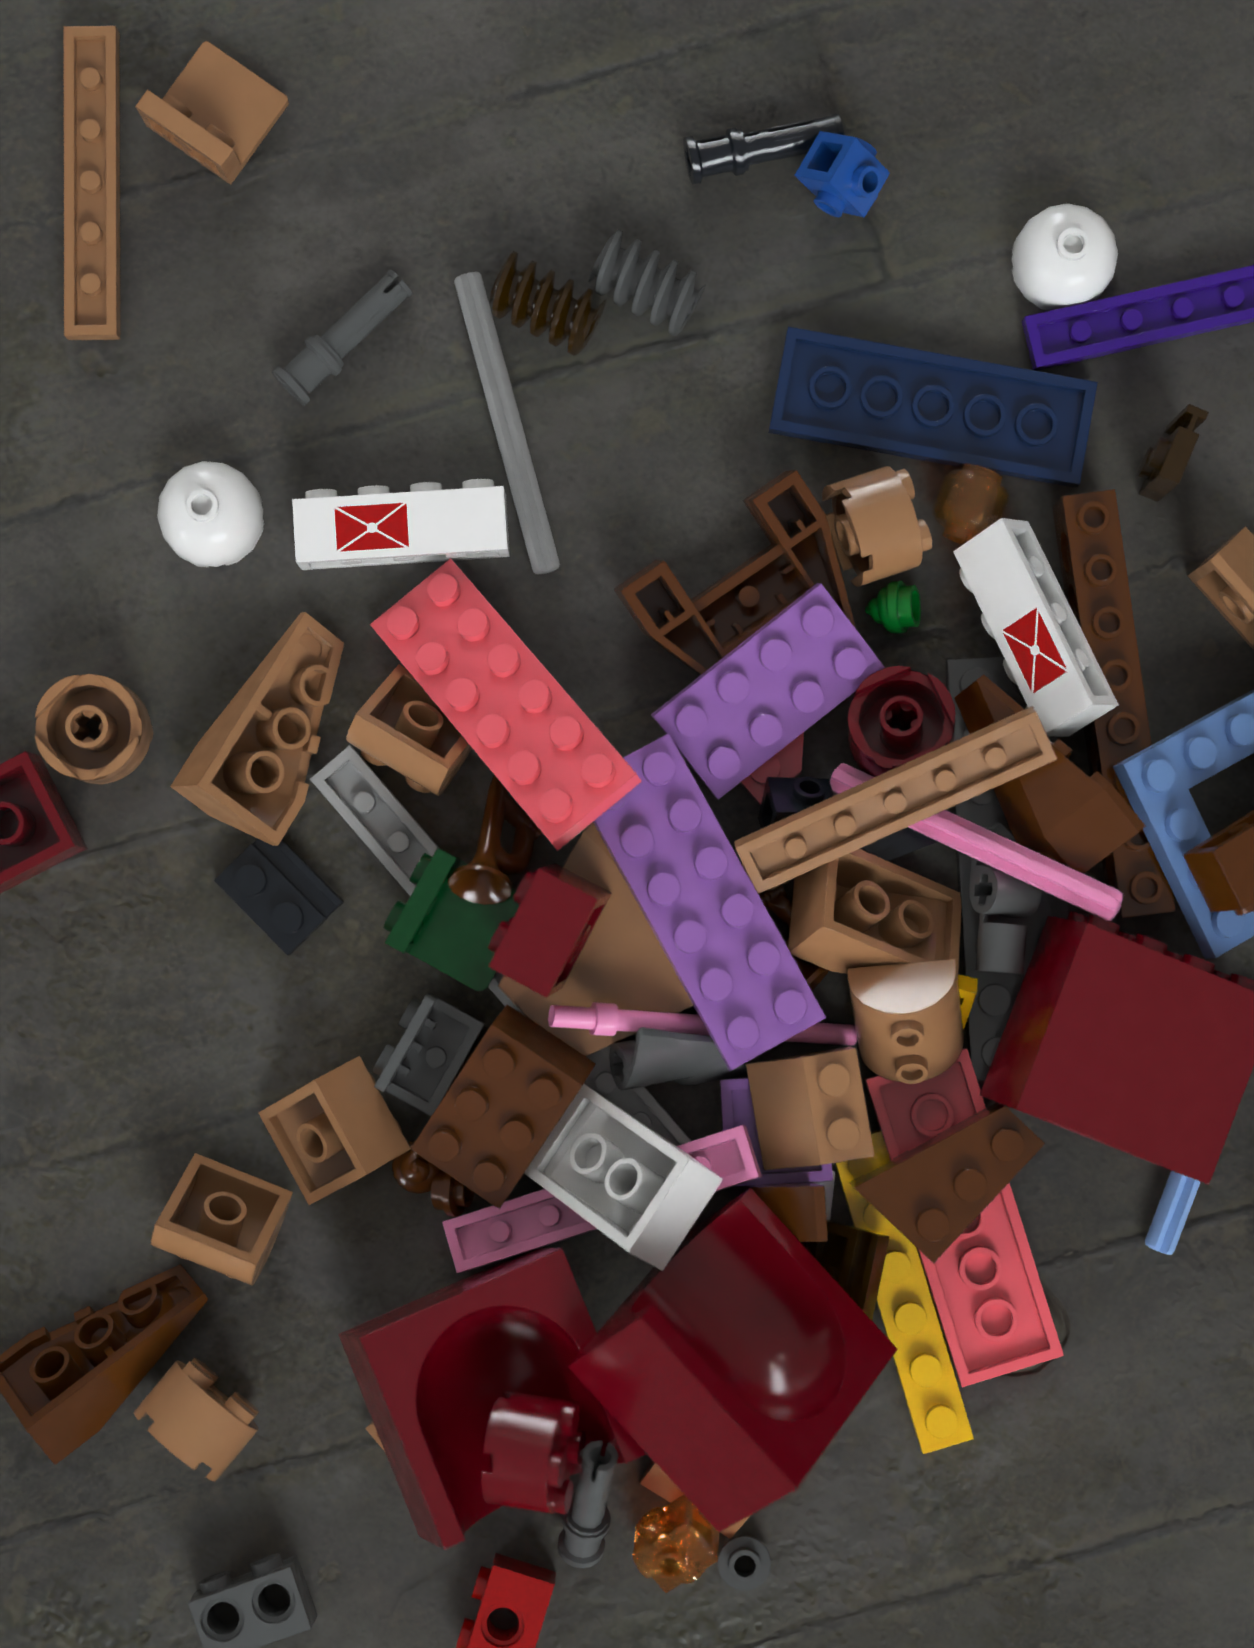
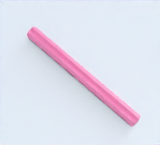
M841 763L834 769L830 784L832 791L839 794L875 777L846 763ZM947 810L908 826V828L1105 920H1112L1121 907L1123 900L1121 891Z

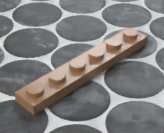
M64 26V336L68 340H120V33L116 26Z
M1031 706L734 841L735 848L754 888L760 894L1055 761L1057 757L1036 710Z

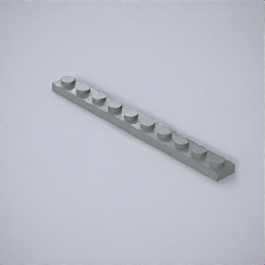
M349 745L310 780L411 896L416 884L410 882L409 879L417 863L424 853L433 856L439 847L357 751ZM496 972L489 985L490 990L504 1006L508 1004L523 1014L497 987L503 974ZM611 1046L587 1056L596 1065L586 1079L585 1085L675 1146L692 1141L645 1086L623 1091L616 1086L610 1069L609 1054Z

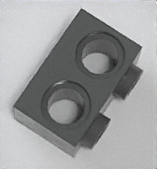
M280 1553L271 1554L251 1563L250 1572L232 1578L230 1571H224L200 1581L201 1589L196 1590L188 1605L203 1648H259L312 1629L318 1615L298 1556L295 1555L282 1560ZM270 1584L283 1586L290 1595V1603L285 1606L272 1605L264 1595V1587ZM219 1602L232 1604L239 1613V1621L234 1624L222 1623L215 1616L214 1605Z

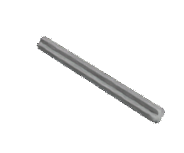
M468 272L456 277L454 283L533 572L535 574L550 573L559 568V558L481 274L479 272Z

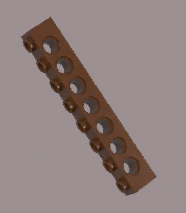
M1115 489L1062 496L1052 507L1065 597L1119 704L1084 727L1090 776L1096 772L1100 773L1115 787L1132 808L1113 766L1151 746L1152 743ZM1143 829L1103 859L1106 885L1121 891L1123 894L1121 907L1112 919L1176 911L1172 889Z

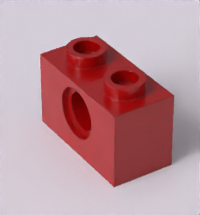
M495 1553L491 1569L484 1566L480 1567L471 1598L481 1600L475 1620L464 1618L456 1648H535L555 1586L556 1572ZM508 1608L517 1615L519 1622L513 1628L503 1630L492 1624L489 1615L495 1609Z

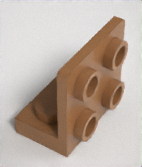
M205 41L162 99L147 89L135 107L148 128L231 185L287 108L289 100L285 94L210 42Z

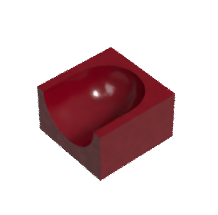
M749 1188L692 1228L664 1270L662 1271L656 1267L652 1268L570 1363L568 1368L718 1532H721L798 1489L898 1349L761 1198Z
M538 1248L514 1256L338 1334L419 1537L444 1550L464 1541V1534L471 1526L502 1507L501 1505L485 1502L481 1488V1472L492 1473L491 1454L483 1453L484 1443L494 1405L499 1397L506 1398L504 1392L568 1400L579 1404L580 1417L577 1430L585 1431V1447L592 1441H603L600 1455L605 1457L606 1448L609 1443L617 1451V1463L624 1464L646 1455L640 1445L568 1368L570 1363L597 1332L562 1248ZM582 1462L580 1465L572 1464L570 1476L580 1473Z

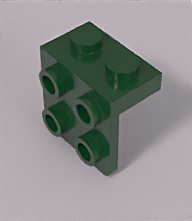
M437 848L433 856L424 853L417 863L409 879L410 882L416 884V887L407 903L405 904L398 900L388 915L383 928L389 931L390 934L385 943L402 953L413 955L476 991H483L489 987L497 972L488 967L495 955L494 952L488 950V946L500 923L503 920L508 922L511 917L515 916L520 904L513 901L516 890L512 889L511 896L506 901L498 904L483 905L460 898L450 889L448 885L449 876L455 868L467 865V863Z

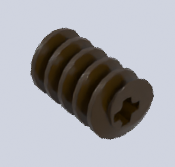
M513 251L503 264L490 293L489 302L493 300V315L501 319L512 309L511 324L520 328L531 318L530 333L533 336H541L550 327L549 343L556 347L569 336L568 353L573 356L579 354L591 339L603 313L606 300L596 309L591 307L593 290L589 288L578 299L573 298L574 281L571 279L559 290L555 289V271L550 270L540 281L535 279L537 262L533 260L522 271L517 270L518 253Z

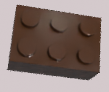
M507 1004L489 1027L416 1139L411 1150L500 1209L585 1083L596 1063Z

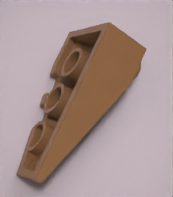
M300 613L197 743L170 787L210 817L268 844L278 846L306 799L309 784H306L305 780L312 754H317L321 737L317 736L324 705L330 703L344 642L308 613Z

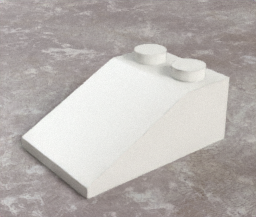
M583 1084L524 1172V1174L627 1252L662 1271L723 1180V1178L585 1084Z

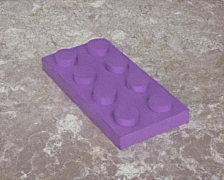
M817 583L653 712L651 716L665 734H670L679 752L713 796L719 800L853 694L861 682L868 676L885 667L822 583Z

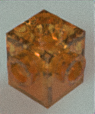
M682 1495L665 1507H655L641 1517L635 1529L633 1559L641 1574L648 1579L653 1578L662 1590L667 1593L682 1583L690 1584L696 1581L705 1572L706 1568L718 1562L719 1532L685 1495Z

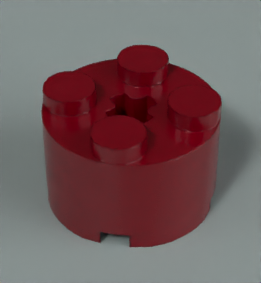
M892 666L878 670L862 681L852 699L847 718L850 750L860 769L869 775L877 777L954 742L956 713L954 702L948 689L938 678L928 673L926 675L913 671L911 667ZM896 723H901L904 729H910L906 731H901L899 728L893 729V725Z
M504 1392L506 1398L499 1397L496 1401L485 1437L483 1453L491 1454L492 1473L481 1472V1488L485 1502L550 1514L555 1512L567 1514L573 1495V1482L569 1480L572 1464H581L586 1442L585 1431L577 1430L580 1417L579 1404L568 1400Z

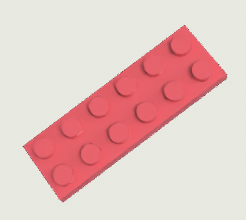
M451 558L370 624L557 851L642 782L637 773Z
M967 1048L962 1049L959 1058L948 1070L934 1078L917 1084L896 1082L879 1075L864 1079L890 1161L986 1108L983 1097L980 1096L981 1090ZM1009 1182L935 1263L917 1248L956 1375L962 1388L1064 1356Z

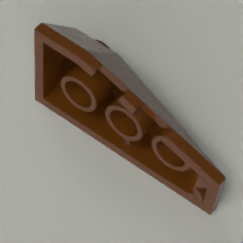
M984 674L954 697L969 734L1024 710L1023 707ZM1058 739L1054 743L1050 742L1057 760L993 789L1016 843L1084 874L1139 833L1145 827V824L1115 787L1100 773L1096 772L1089 777L1068 758L1072 753V749Z
M181 1264L123 1290L117 1302L94 1312L88 1306L74 1313L75 1321L49 1332L44 1326L27 1334L0 1355V1392L26 1431L53 1464L56 1465L102 1429L209 1299Z

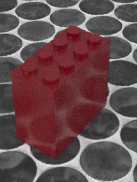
M1069 911L1067 919L1048 916L981 1089L980 1096L1209 1185L1254 1067V980L1235 973L1228 975L1214 970L1215 964L1189 954L1182 956L1167 951L1168 945L1139 934L1135 937L1119 931L1120 925L1094 915L1087 917Z

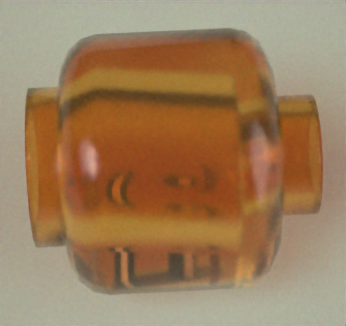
M969 463L964 464L962 470L957 469L946 474L932 508L934 519L941 526L945 527L942 534L945 538L963 545L1003 517L1009 502V494L1007 489L1001 484L1003 481L1002 476L985 467Z

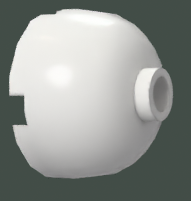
M1069 203L1048 207L1028 220L1017 236L1012 250V274L1014 282L1023 296L1042 310L1051 311L1099 299L1114 277L1118 256L1114 233L1101 216L1087 207Z
M202 461L185 466L168 480L159 496L157 517L163 538L179 557L198 567H217L224 564L227 566L239 562L254 549L263 532V507L259 492L244 473L227 464Z

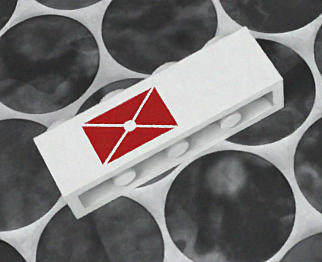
M471 479L463 481V488L442 490L441 483L422 482L410 485V492L389 493V487L379 485L358 488V495L337 496V491L334 489L306 491L305 499H292L296 563L302 570L437 562L448 561L450 558L452 560L510 557L507 502L504 486H494V480Z
M1001 518L953 551L961 567L959 570L960 578L965 587L974 594L982 611V624L988 634L996 640L1004 656L1003 666L1006 674L1018 686L1027 704L1025 709L1033 706L1047 736H1070L1119 705L1028 521Z

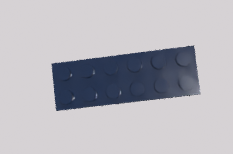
M788 326L768 433L1077 488L1081 481L1098 382Z

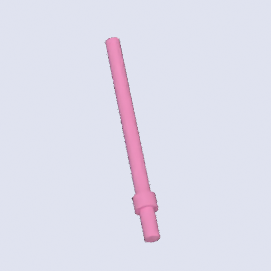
M593 1002L590 1007L551 1005L548 1014L550 1027L589 1029L591 1035L614 1036L617 1031L637 1032L639 1028L644 1027L710 1036L698 1014L618 1009L616 1004ZM818 1022L784 1042L854 1046L857 1042L855 1025Z

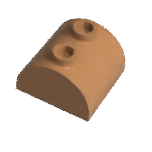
M400 664L397 665L356 713L346 737V741L360 749L361 755L369 763L377 766L387 765L405 776L406 782L414 790L422 793L432 792L437 796H440L447 788L472 750V747L409 671Z
M956 959L847 969L859 1053L863 1062L870 1070L888 1080L906 1084H917L942 1074L956 1062L964 1044Z
M195 1153L154 1226L151 1245L253 1286L276 1241L293 1192Z

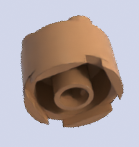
M884 466L826 485L823 489L822 502L832 499L833 512L826 514L838 562L843 571L851 568L854 569L858 576L850 581L856 587L918 567L922 562L923 552L932 549V538L926 522L923 519L917 520L911 499L915 497L914 485L909 473L905 469L894 471L891 467Z
M97 674L68 676L56 682L40 699L35 714V740L43 759L59 773L91 784H107L131 774L145 758L154 733L149 713L142 700L126 686L109 677ZM90 719L100 723L98 728L101 734L97 739L87 737L90 730L86 723Z
M194 1357L187 1364L176 1360L133 1413L138 1421L148 1414L154 1422L147 1431L158 1442L193 1470L203 1462L212 1468L206 1478L211 1481H217L259 1430L253 1421L259 1411L239 1393L234 1392L228 1398L213 1384L219 1377L199 1359Z

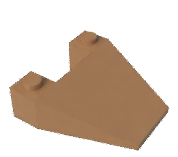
M592 822L576 841L563 868L612 894L565 985L548 998L503 975L497 986L527 1018L585 1057L607 1048L615 1042L635 1035L637 1032L617 1031L614 1036L591 1035L589 1029L550 1027L548 1014L551 1005L590 1007L593 1002L613 1003L617 1005L618 1009L667 1013H682L694 1007Z

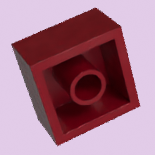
M24 751L0 764V894L88 849L40 755Z
M556 863L536 869L533 874L527 872L513 898L514 902L520 904L515 916L511 917L508 922L503 920L490 941L488 950L494 952L495 955L488 967L548 998L565 985L612 893Z

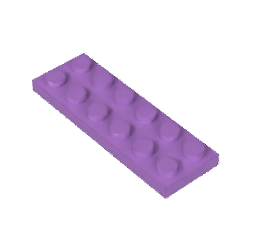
M668 733L623 757L642 782L593 821L727 1068L731 1071L822 1021L826 1016L672 737Z

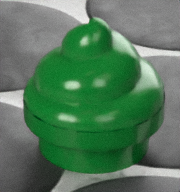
M891 581L888 586L879 590L877 598L869 600L865 612L875 622L883 625L887 631L893 634L906 633L908 627H918L920 624L921 601L916 585L905 586L903 581Z

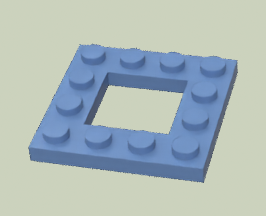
M1254 689L1113 766L1134 812L1145 824L1143 831L1205 959L1217 958L1253 937L1254 911L1239 916L1234 911L1210 912L1183 857L1184 853L1211 837L1189 789L1254 753Z

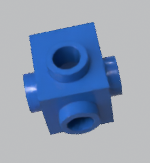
M820 131L794 176L816 196L814 199L815 205L825 213L834 217H841L842 213L865 218L890 172L875 158L877 154L876 149L866 141L857 137Z

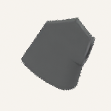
M995 823L988 829L1016 842L1014 836L1002 823ZM971 858L969 897L974 910L980 913L975 971L1025 975L1048 916H1052L1047 893L977 859Z
M644 1027L638 1029L636 1039L613 1043L609 1054L612 1077L616 1086L622 1091L671 1081L681 1085H697L720 1079L734 1078L747 1072L746 1064L761 1061L758 1055L729 1071L710 1036Z

